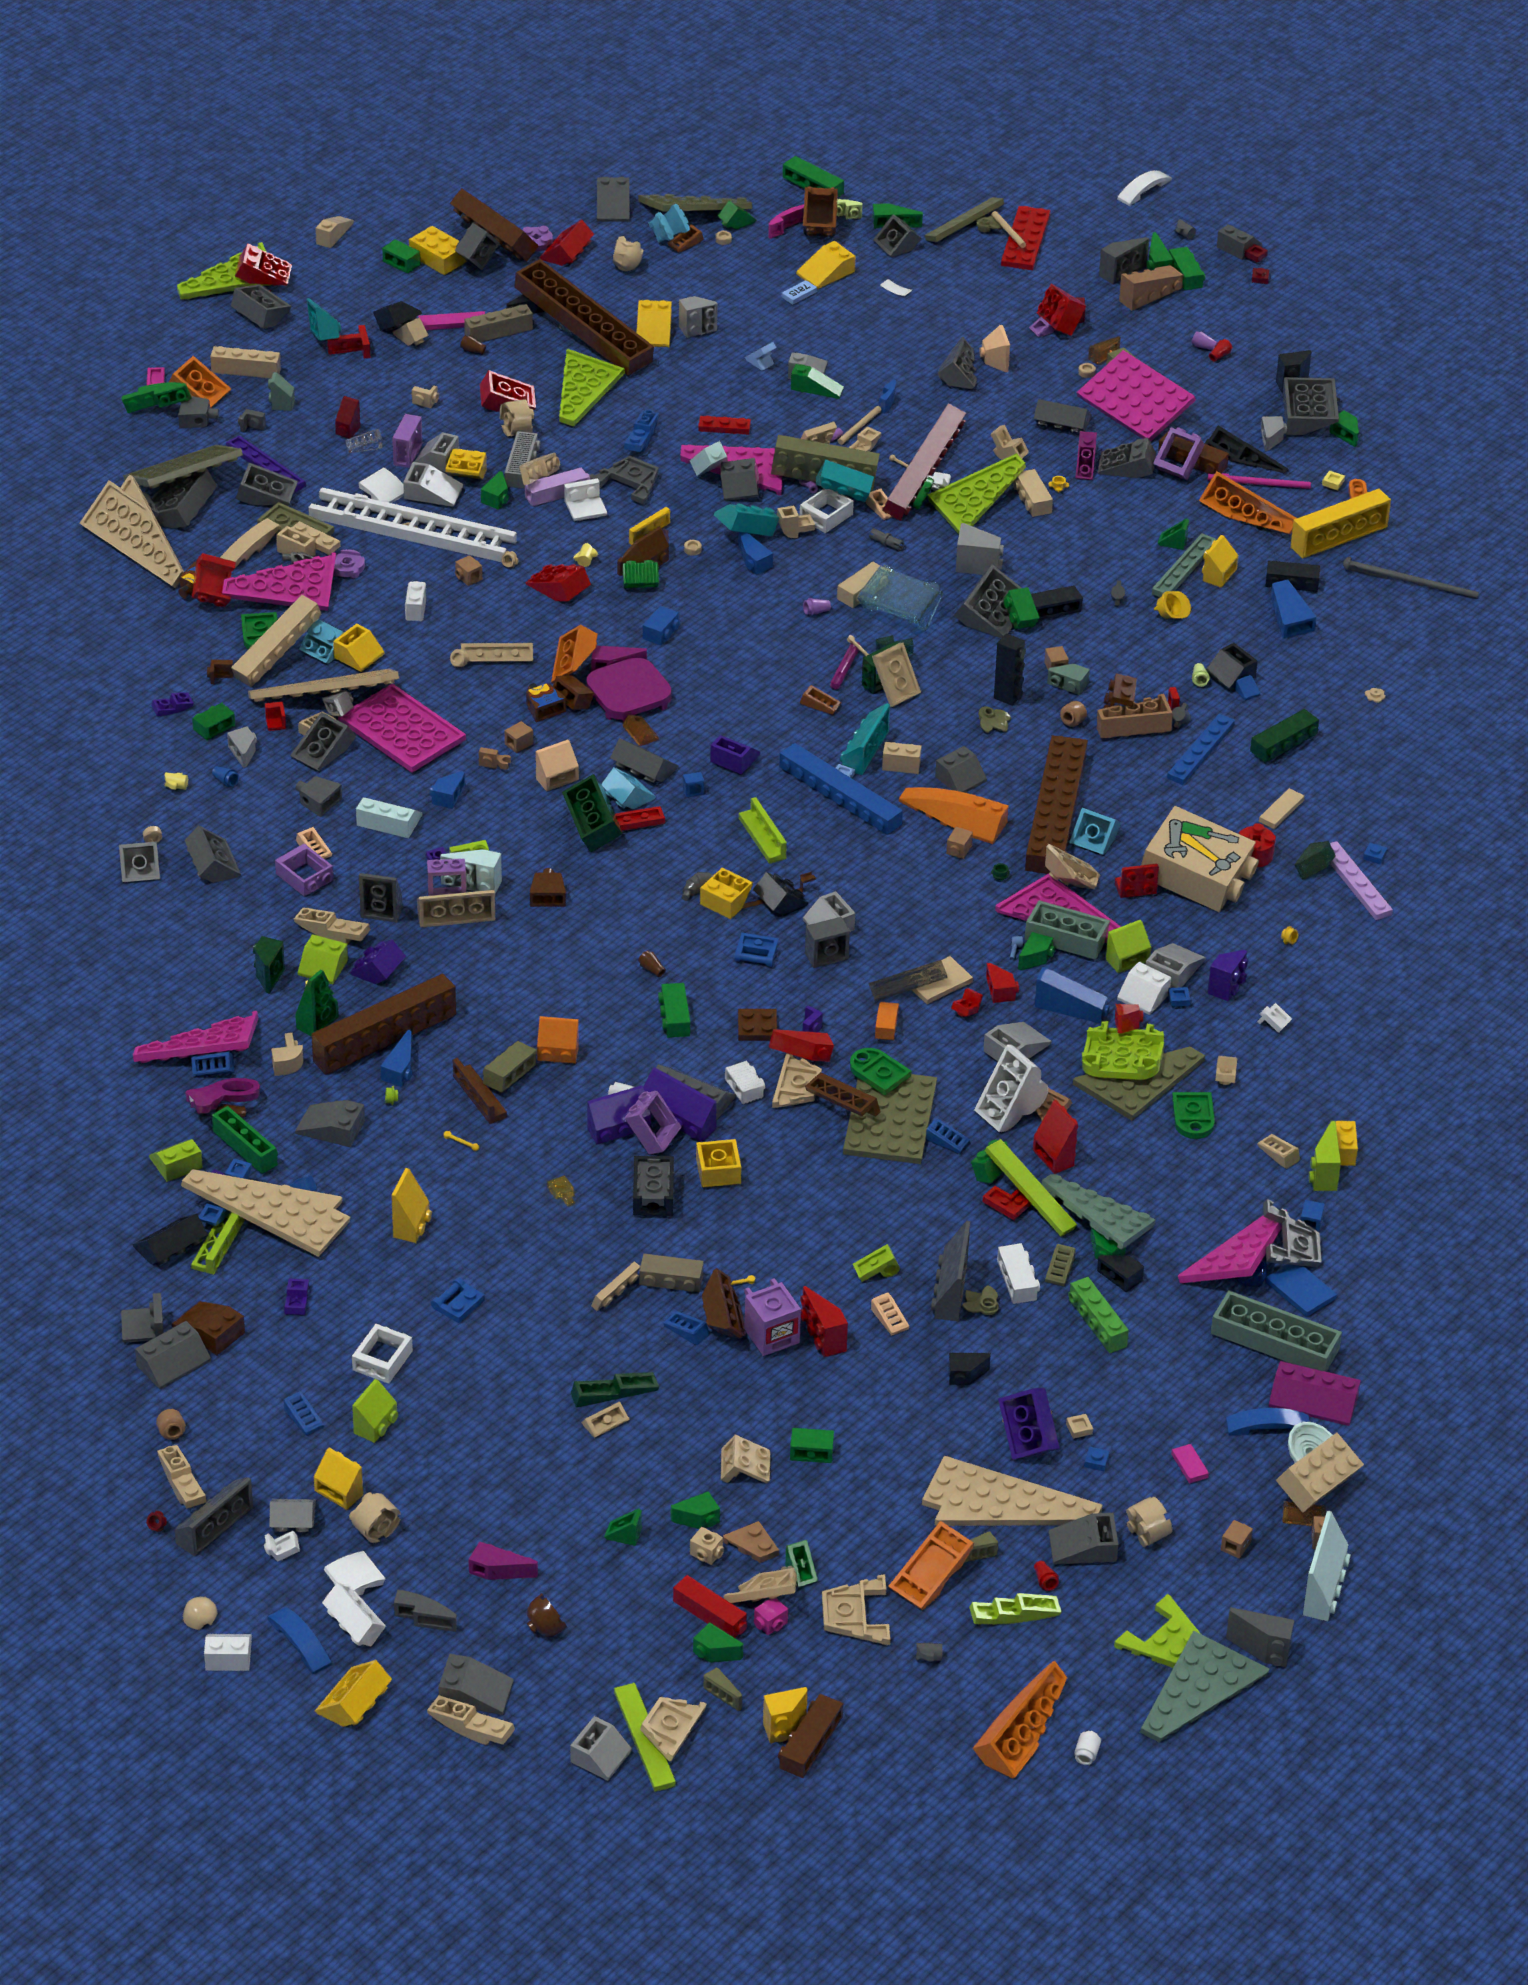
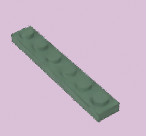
M1201 533L1152 588V594L1161 597L1166 591H1175L1200 564L1205 551L1209 550L1213 541L1217 539Z

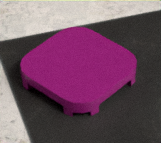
M643 658L626 659L596 669L587 676V687L594 692L593 697L605 710L606 718L609 720L614 718L623 720V723L630 722V716L656 707L663 711L671 701L670 684L650 661Z

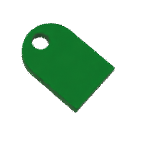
M277 612L241 614L243 642L247 649H250L277 621Z
M863 1048L857 1050L850 1059L851 1072L883 1095H887L911 1077L912 1071L879 1049Z
M1172 1092L1176 1130L1182 1136L1190 1139H1201L1209 1136L1214 1129L1215 1122L1211 1092ZM1192 1128H1198L1199 1130L1194 1131Z

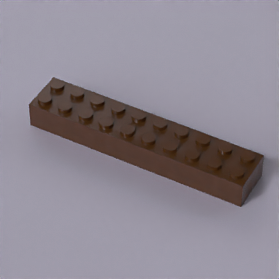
M541 259L516 272L515 288L611 363L625 368L624 373L628 376L653 361L654 346Z
M1051 736L1026 852L1025 871L1050 873V870L1045 866L1046 847L1048 844L1067 852L1087 756L1088 740Z

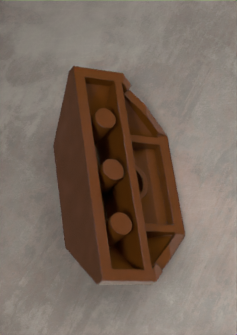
M657 527L635 541L625 552L624 556L617 560V574L623 576L622 566L627 561L643 563L645 560H653L654 563L658 562V567L669 560L668 530Z
M716 1268L713 1270L702 1294L703 1309L707 1318L706 1323L710 1329L716 1330L720 1334L737 1338L747 1335L744 1329V1319L738 1297L731 1286V1278Z

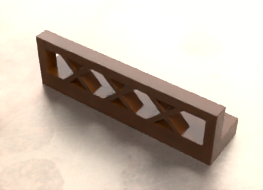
M458 1058L452 1059L453 1077L488 1123L492 1124L507 1118V1111L487 1085L483 1084V1080L470 1064L464 1066Z
M821 1072L805 1086L806 1091L860 1116L868 1113L876 1117L881 1112L876 1097Z

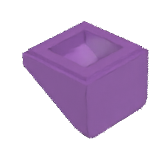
M1042 317L1029 327L1038 337L1054 332L1051 325Z

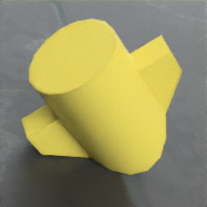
M585 543L581 550L574 555V560L580 566L588 567L591 564L592 558L597 557L598 553L591 545Z
M166 772L165 787L174 790L176 788L186 790L188 775Z

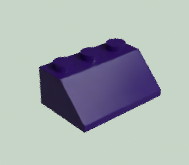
M642 1085L587 1101V1129L596 1145L634 1134L625 1117L629 1113V1109L639 1100L638 1097L645 1092ZM647 1108L642 1117L651 1129V1112Z
M1033 1388L998 1398L1012 1460L1060 1449L1045 1388Z

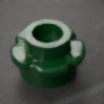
M998 863L994 865L991 874L997 880H1004L1008 878L1010 871L1007 865Z

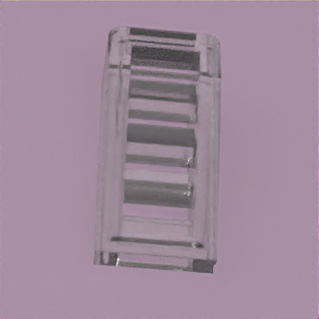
M375 429L347 439L345 443L349 453L382 448V437L379 429Z

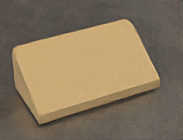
M618 1402L584 1419L582 1424L595 1438L630 1419L621 1403Z

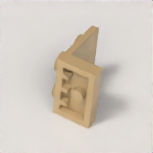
M734 1435L721 1449V1480L728 1483L739 1472H742L764 1483H768L770 1481V1450Z

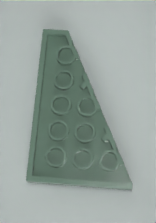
M1050 1174L1042 1180L1041 1184L1054 1198L1058 1197L1064 1200V1206L1076 1213L1081 1219H1088L1091 1222L1090 1226L1104 1235L1106 1239L1116 1241L1118 1243L1117 1247L1120 1249L1125 1248L1155 1225L1156 1219L1151 1218L1147 1213L1137 1212L1128 1205H1121L1112 1198L1100 1196L1096 1191L1084 1189L1075 1182H1068L1062 1179L1059 1175Z
M1193 1630L1139 1733L1157 1742H1161L1168 1735L1179 1731L1182 1726L1189 1722L1192 1723L1203 1716L1205 1712L1216 1708L1221 1702L1239 1694L1242 1689L1252 1686L1255 1681L1263 1676L1266 1677L1269 1668Z

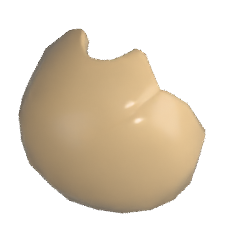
M193 1598L185 1606L183 1621L188 1627L200 1630L205 1624L212 1625L218 1614L217 1607L209 1598Z

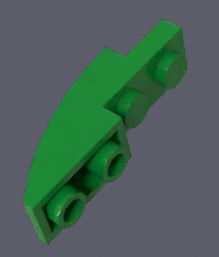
M178 382L146 385L139 387L138 392L122 396V402L127 413L159 405L161 408L192 399L187 384Z

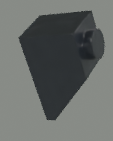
M1100 1255L1098 1257L1097 1271L1123 1291L1128 1292L1143 1281L1144 1266L1130 1256Z
M949 1353V1385H970L990 1370L991 1353Z

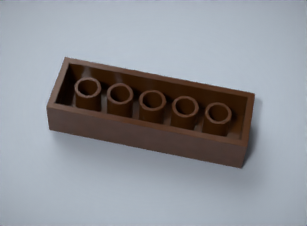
M463 188L460 189L450 202L454 207L453 211L461 216V219L466 223H474L487 231L500 243L499 245H502L506 251L513 252L512 254L519 260L523 258L528 261L539 247L523 230Z

